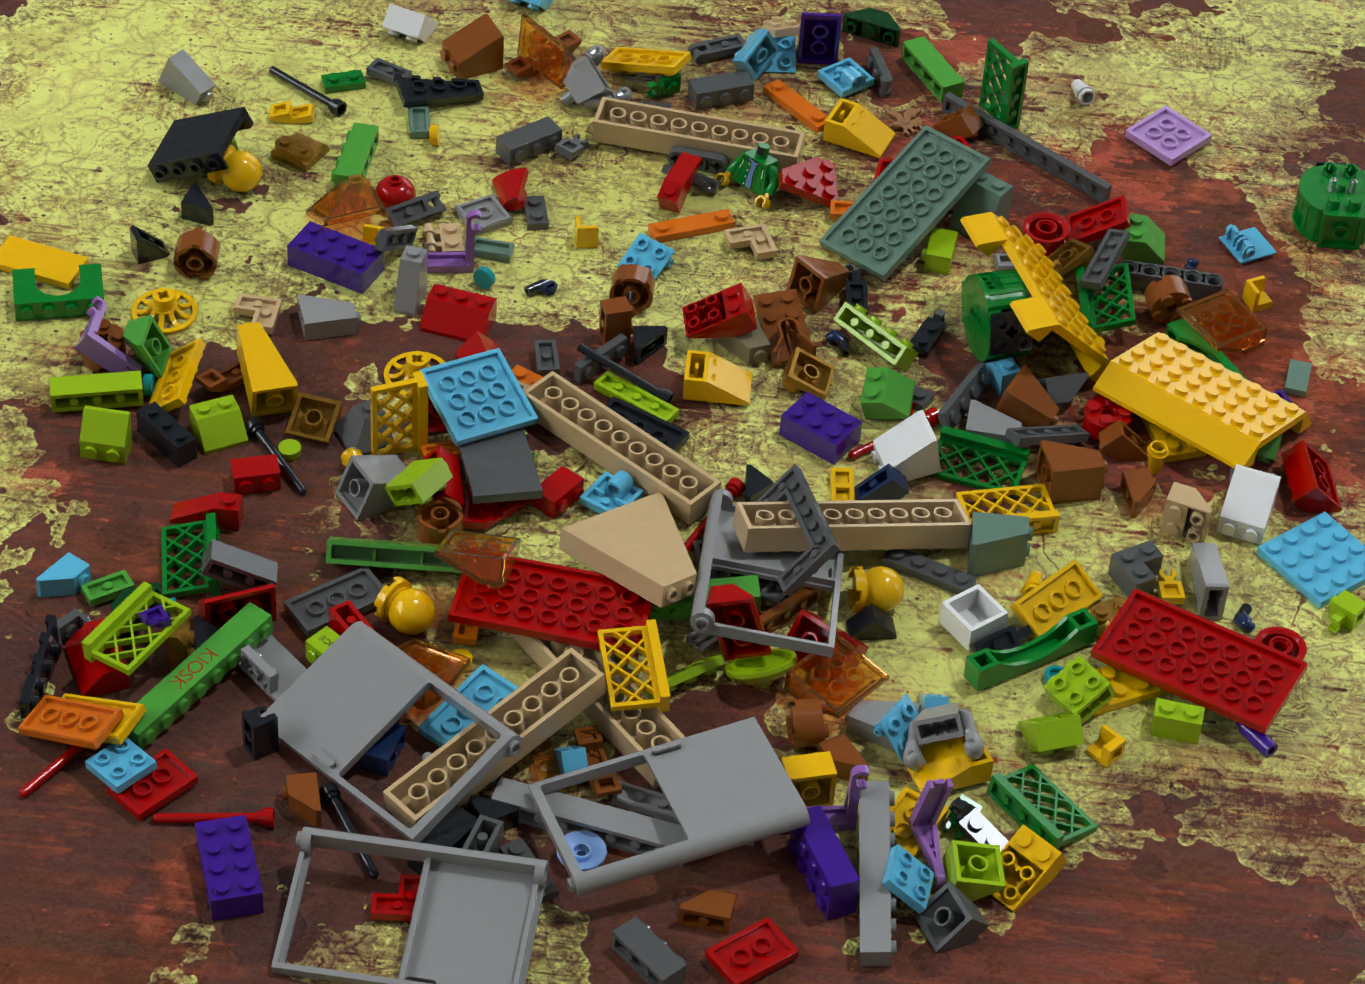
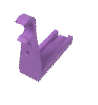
M471 210L466 214L464 252H428L427 273L474 272L475 233L481 232V226L479 224H471V220L482 217L480 210Z
M95 296L91 302L99 310L95 307H90L86 312L91 318L75 348L110 373L140 371L143 367L142 365L97 335L107 309V304L102 298Z
M857 765L851 769L844 805L821 806L834 831H855L860 790L867 789L866 780L857 779V777L870 774L867 765Z
M951 778L945 781L944 779H935L933 782L932 780H927L908 820L910 829L929 864L928 868L934 872L936 880L934 890H939L947 883V876L941 860L936 822L954 787Z

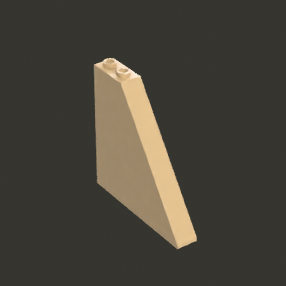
M657 492L561 528L559 550L658 607L662 608L694 595L697 573L662 493Z

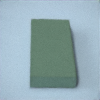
M408 107L410 139H429V107Z
M475 237L474 257L510 263L515 250L514 243Z
M1290 359L1284 393L1306 397L1312 363Z

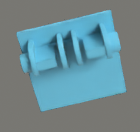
M795 36L773 38L780 50L762 73H796Z
M1228 225L1226 227V235L1219 237L1220 241L1240 264L1277 254L1276 250L1255 227L1239 231L1237 226Z
M639 233L617 265V268L622 264H636L651 269L652 275L656 280L664 267H671L673 265L672 255L675 250Z
M905 694L894 704L893 708L882 717L879 723L874 725L873 730L877 737L887 736L901 762H903L902 756L908 741L909 724L919 715L908 694Z

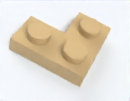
M773 16L771 20L763 21L762 29H767L773 38L798 35L800 24H797L796 20H783V17Z
M764 223L724 230L723 237L730 250L751 247L756 260L777 257L778 250Z
M239 293L234 305V314L252 316L251 323L260 322L267 334H273L282 308V299Z

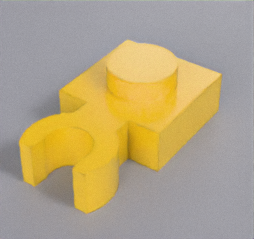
M1160 569L1157 585L1159 598L1171 604H1184L1185 594L1182 581H1175L1177 576L1176 570L1172 569L1171 575L1166 576L1163 570Z

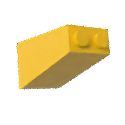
M248 322L237 325V354L252 417L293 411L298 394L297 381L261 323Z

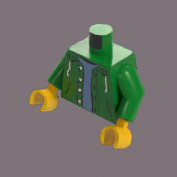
M761 142L758 143L757 148L741 153L726 168V172L718 173L715 179L720 181L724 177L721 186L725 187L730 183L729 177L733 176V181L760 195L755 199L756 206L760 207L762 205V208L768 209L771 206L769 198L774 196L779 187V162L774 157L768 155L770 145Z

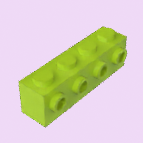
M845 301L833 320L890 363L907 371L918 355V352L912 349L914 345L905 338L902 340L897 338L898 333L889 326L886 329L882 327L881 324L883 322L874 315L871 317L866 315L867 310L861 305L856 304L853 306Z
M141 370L49 377L52 413L84 410L85 406L99 408L144 406Z

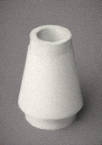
M1080 79L1072 82L1071 88L1077 102L1083 105L1091 104L1095 99V90Z

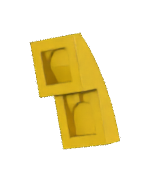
M286 101L270 106V121L286 124L314 122L315 107L313 103L293 107L291 101Z
M831 467V501L854 500V468Z

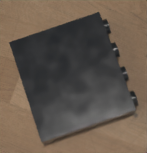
M245 107L174 120L147 166L156 182L226 170L229 166L223 156L237 131L250 129L254 123Z

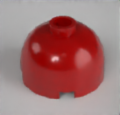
M390 175L384 177L379 181L374 192V203H376L377 209L385 214L386 208L416 198L415 186L404 176Z

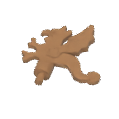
M883 105L885 114L896 119V121H892L891 124L887 125L891 130L903 129L902 135L906 134L909 136L910 133L908 131L912 132V134H917L918 130L913 128L917 129L919 127V130L923 128L924 120L916 117L921 113V108L906 110L902 116L898 112L890 111L889 105Z

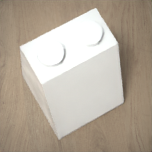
M923 410L917 411L873 440L874 450L871 451L874 463L879 464L878 470L889 463L905 475L907 481L941 472L938 442Z
M1236 464L1216 533L1261 545L1274 509L1281 477Z

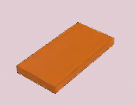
M45 695L17 729L20 735L97 750L125 715L122 709Z

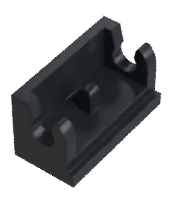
M259 706L250 711H242L243 746L254 761L279 751L278 717L275 713L269 714L266 717L259 716V714L267 711V706Z

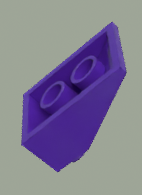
M801 13L797 41V63L822 65L837 63L842 14Z

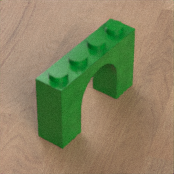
M101 263L79 265L80 283L78 287L68 294L57 296L45 294L37 288L34 268L12 270L16 321L89 316L86 312L90 307H95L99 310L91 301L95 296L104 300Z

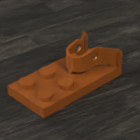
M796 289L753 295V303L760 326L770 342L769 358L772 368L786 366L796 347L816 356V342L813 343L811 341Z

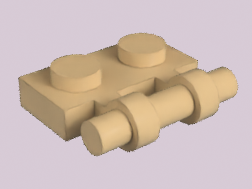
M431 223L424 224L422 231L423 238L426 240L424 248L428 249V252H464L460 223L439 224V229H434Z

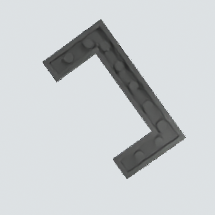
M795 464L756 501L781 502L788 500L810 545L777 578L783 593L789 597L796 590L800 589L840 549L801 468Z

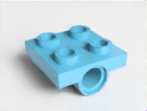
M850 57L822 68L817 73V77L841 98L874 85V78Z
M605 471L580 496L579 504L601 514L643 498L644 490L634 486L632 477L625 471H618L615 475Z
M128 738L121 745L111 744L85 761L86 768L117 794L157 769V762Z
M896 844L890 850L882 885L920 914L926 910L934 872L916 859L910 852Z

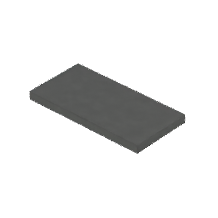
M523 427L457 446L473 504L543 498L542 486Z

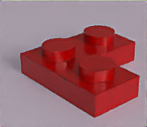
M400 874L398 894L372 893L370 920L411 922L421 875Z

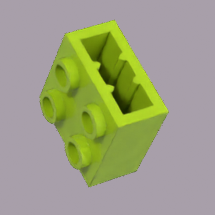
M442 457L417 460L409 464L384 488L395 506L424 505L432 500L434 493L443 490L447 486L446 483L453 475Z
M1080 655L1074 660L1069 661L1057 675L1049 678L1043 686L1048 698L1062 711L1080 714L1081 724L1086 722L1116 695L1111 683Z

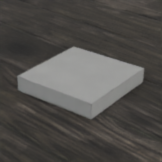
M493 194L455 206V213L465 225L466 214L469 211H481L482 217L480 219L474 218L471 220V224H479L481 226V232L475 233V236L511 225L513 218Z

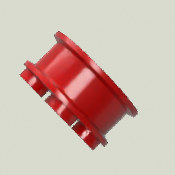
M1037 212L1029 215L1024 220L1022 235L1027 234L1034 241V244H1041L1046 250L1045 256L1048 257L1067 241L1070 228L1067 221L1059 215L1049 212Z
M1102 395L1090 399L1084 407L1085 417L1083 418L1082 427L1090 433V438L1100 442L1098 433L1118 420L1124 422L1131 429L1134 413Z
M1268 627L1261 630L1255 637V640L1304 661L1303 659L1307 653L1306 642L1298 633L1291 629Z

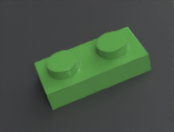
M122 570L82 584L81 592L90 607L117 598L122 590L133 588L135 585L126 570Z

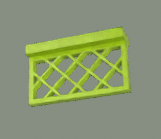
M144 581L81 642L84 657L92 663L97 659L130 676L192 614L191 609L154 592L152 585ZM155 601L162 604L167 613L176 611L181 613L178 617L170 618L172 626L166 627L159 633L152 634L151 628L155 627H150L144 623L133 624L139 618V613L148 610ZM148 629L149 634L134 637V631ZM131 632L130 638L117 640L122 633ZM150 641L146 648L136 649L135 644ZM133 645V650L118 651L119 646ZM115 647L116 653L103 654L106 649ZM134 657V660L128 666L120 662V659Z

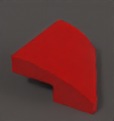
M526 167L506 171L497 175L492 180L500 204L506 211L523 210L527 197L525 185L529 175Z

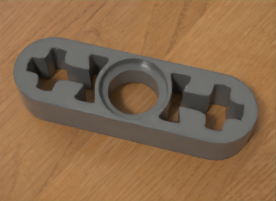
M673 146L667 157L668 162L673 165L678 159L676 155L680 156L682 152L702 157L703 162L700 164L698 171L713 174L724 173L729 163L728 158L724 154L683 146Z

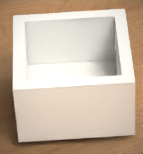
M977 584L941 603L939 623L966 650L970 651L972 650L970 644L1006 628L1008 612L983 587Z

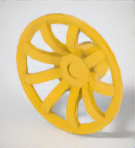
M159 288L138 297L132 305L131 316L132 319H137V315L144 316L150 313L155 319L159 315L158 326L163 334H172L188 328L197 318L198 308L195 300L187 293L176 289ZM152 295L153 301H149L146 299L147 297ZM181 296L189 301L186 304L178 303ZM140 302L146 306H149L148 308L143 310L137 309ZM192 307V314H186L180 309L185 310ZM174 313L187 321L180 325ZM165 315H168L173 328L163 329Z
M406 352L397 355L387 363L384 369V381L388 384L392 383L391 380H397L404 377L403 380L411 379L413 372L431 367L429 365L431 359L436 360L440 364L445 363V361L428 352ZM406 357L405 365L397 363L398 360ZM391 367L401 370L396 374H389ZM401 390L399 393L404 396L407 391Z

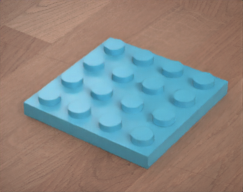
M500 348L419 370L422 371L428 384V396L455 446L533 425L538 421V416Z
M1326 512L1257 547L1256 554L1318 609L1328 605L1333 596H1338L1344 589L1352 592L1365 585V546Z
M482 664L456 690L487 712L518 687ZM444 701L418 726V733L441 747L473 723V721Z

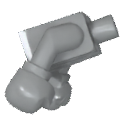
M595 45L590 47L582 57L571 62L566 78L563 81L568 91L560 96L566 106L576 101L580 106L596 108L599 107L602 96L625 101L631 100L632 92L628 87H622L613 92L597 68L605 57V49L602 46Z
M957 703L922 710L910 722L908 727V741L902 756L904 765L913 771H919L926 764V760L921 753V744L962 737L964 734L966 740L964 750L969 759H979L984 754L985 745L975 727L972 713L963 708L959 709Z

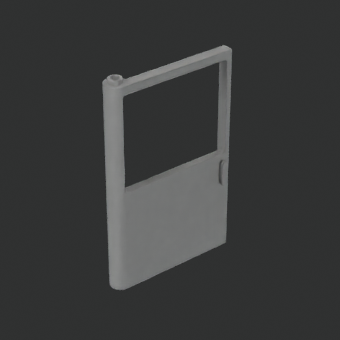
M715 490L711 494L690 618L692 629L699 633L832 657L835 646L844 551L838 550L832 558L823 564L802 585L833 593L828 643L715 623L714 613L710 609L705 608L711 570L745 576L758 575V578L778 582L777 578L805 552H744L732 526L736 504H733V496L727 490Z
M362 621L353 623L260 716L266 717L269 714L275 713L278 717L280 742L336 783V785L409 841L421 842L503 756H514L522 748V738ZM429 689L498 740L412 828H407L342 777Z
M755 717L528 784L529 795L569 874V878H566L568 890L570 893L574 892L577 897L810 824L809 813L805 803ZM647 763L682 827L687 840L582 871L544 794Z
M303 827L302 831H298L296 846L300 848L271 965L272 973L348 984H433L408 979L434 982L436 984L526 983L547 881L548 860L312 827ZM320 847L421 861L424 863L398 979L286 963L314 848Z

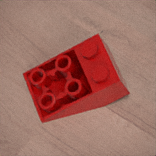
M742 282L682 307L686 337L688 339L739 337L757 329L753 300Z

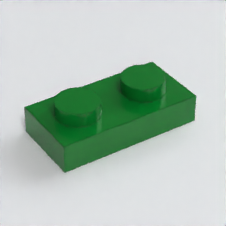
M361 70L321 75V83L325 94L366 88V81Z

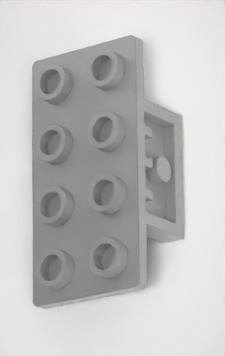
M272 635L256 646L255 650L249 645L240 649L241 661L238 666L274 702L307 670Z

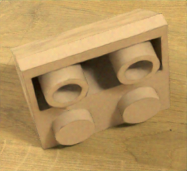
M1174 482L1166 499L1160 532L1193 543H1205L1212 509L1196 488Z

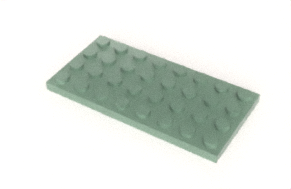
M925 125L819 240L820 245L885 281L992 164L991 159Z

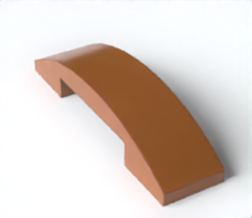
M567 30L553 38V45L527 59L520 55L505 63V67L516 77L538 75L565 60L579 47L582 40L571 30Z
M239 361L218 372L211 368L195 376V381L211 392L227 391L244 384Z
M597 725L573 729L576 745L586 748L588 766L608 761L603 749V739ZM616 773L587 781L596 797L622 793Z

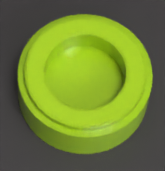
M286 439L279 443L278 451L285 460H296L301 456V444L297 440Z

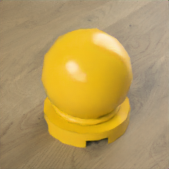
M230 144L223 156L229 168L207 173L208 180L214 184L221 185L224 183L232 191L244 193L258 185L262 176V168L258 158L247 151H236L235 147Z
M862 566L850 567L848 578H853L852 589H847L849 608L852 610V613H858L871 603L884 612L892 611L900 604L904 597V583L901 576L892 568L877 566L864 572Z
M394 577L395 582L390 586L385 584L377 595L374 602L377 612L374 613V616L383 622H390L397 631L408 636L425 632L433 624L436 614L433 600L424 591L412 588L411 583L403 577Z

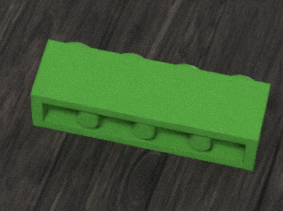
M924 36L903 42L901 58L941 104L943 103L944 95L948 92L962 98L965 87L963 78L954 71L953 67L939 54L932 43Z
M354 122L352 129L348 130L346 143L342 145L341 156L337 157L336 169H333L331 174V181L334 182V191L360 193L379 143V126Z

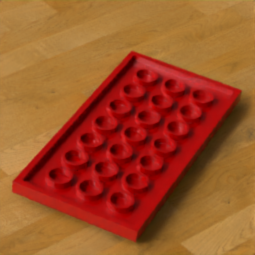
M471 548L448 613V621L600 650L598 630L645 626L646 620L650 618L653 603L598 572ZM642 634L631 635L628 639L638 644L642 640ZM614 637L604 638V641L611 646H614L619 641ZM623 643L618 650L627 655L632 648ZM636 652L633 657L638 658L639 652Z
M1136 588L1095 644L1090 656L1263 734H1266L1308 667V663Z

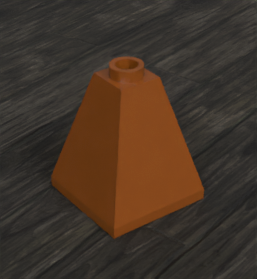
M797 255L786 290L796 289L800 303L813 314H816L845 286L850 271L838 262Z
M1025 365L1006 388L995 409L1022 422L1021 426L1023 427L1054 426L1060 419V416L1057 415L1059 411L1058 406Z

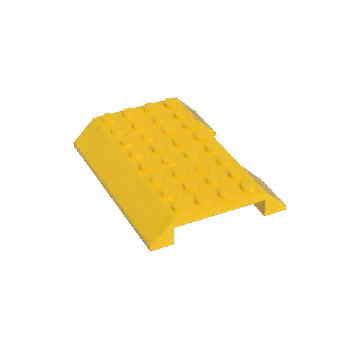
M992 212L962 217L960 221L975 247L988 257L1002 245L1032 295V298L1016 300L1010 303L1025 332L1040 342L1053 330L1068 341L1084 370L1088 372L1089 378L1097 382L1109 363L1104 353L1106 349L1096 340V332L1091 327H1088V319L1079 312L1080 306L1070 297L1071 291L1062 284L1063 278L1053 269L1055 265L1045 256L1046 250L1039 243L1034 244V241L1027 234L1023 236L1015 225L1010 226L1003 216L998 217Z
M1160 332L1112 359L1093 387V391L1234 469L1236 464L1248 468L1252 466L1258 449L1289 428L1297 433H1301L1310 427L1312 423L1307 412L1296 404L1289 403L1280 398L1278 394L1263 389L1259 384L1243 378L1239 373L1226 369L1222 364L1213 362L1206 358L1205 355L1187 348L1185 344L1178 343L1169 338L1168 335Z

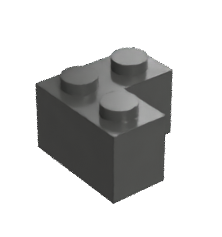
M1151 540L1111 554L1108 574L1127 597L1130 596L1135 588L1153 596L1156 576L1161 569L1163 554Z

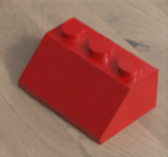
M434 283L426 299L420 331L465 342L476 331L487 337L496 320L497 298Z
M1304 440L1281 454L1283 460L1282 468L1288 478L1286 483L1291 489V500L1296 507H1301L1307 513L1342 511L1329 463Z
M266 584L198 600L199 616L220 629L251 602L271 614L272 621H276L275 585Z
M735 584L710 586L706 607L714 613L715 623L765 632L753 595ZM717 636L725 660L772 655L771 647L768 645Z
M801 609L787 636L828 643L830 623L813 612ZM836 627L835 646L832 657L800 651L794 652L797 656V663L834 686H838L858 668L869 647Z
M105 618L86 622L64 644L82 696L94 697L130 688L129 675L97 659L92 663L84 657L81 642ZM121 646L118 647L119 652H122ZM115 647L108 648L103 652V654L116 653ZM125 658L120 659L121 663L128 666Z

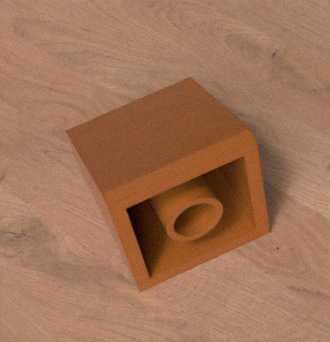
M488 14L480 16L442 41L441 59L447 63L450 72L454 73L456 78L466 79L503 69L504 36Z
M1046 440L1040 441L1035 475L1039 484L1045 483L1052 504L1100 499L1101 491L1105 487L1104 475L1108 472V464L1105 459L1103 460L1099 450Z

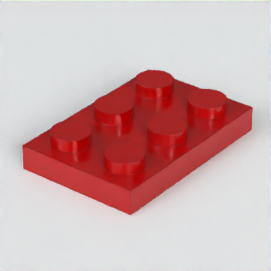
M1125 195L1065 216L1070 228L1069 235L1067 236L1068 240L1073 238L1085 244L1104 238L1108 229L1125 230L1131 227L1128 202Z
M166 748L152 757L157 762V769L119 794L107 786V793L139 822L198 783V775Z
M769 917L705 950L706 959L728 984H750L798 958L799 950Z

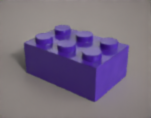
M806 392L781 415L779 435L835 465L860 442L862 421Z

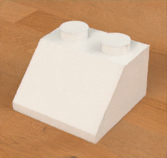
M389 4L382 27L387 29V33L392 36L399 37L400 34L405 35L406 40L417 43V40L425 42L438 26V22L424 14Z

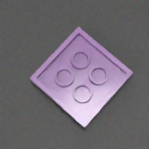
M1166 105L1125 131L1126 138L1170 166L1206 145L1212 138V134Z

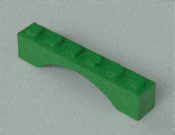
M1189 316L1167 324L1165 334L1178 343L1185 344L1187 348L1205 355L1206 358L1215 363L1222 364L1226 369L1242 375L1237 367L1212 342L1211 338Z
M1085 607L1069 613L1047 632L1024 645L1006 650L985 648L966 656L963 676L976 691L982 690L1094 643L1098 621Z

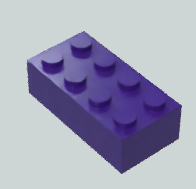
M311 221L287 245L289 266L361 294L385 270V251L374 249L375 246Z
M821 805L807 808L810 824L789 831L790 836L789 840H787L788 851L791 855H794L798 871L804 874L809 892H813L815 895L817 908L819 911H823L827 920L856 913L860 879Z
M246 815L196 822V846L212 921L264 913L263 891Z

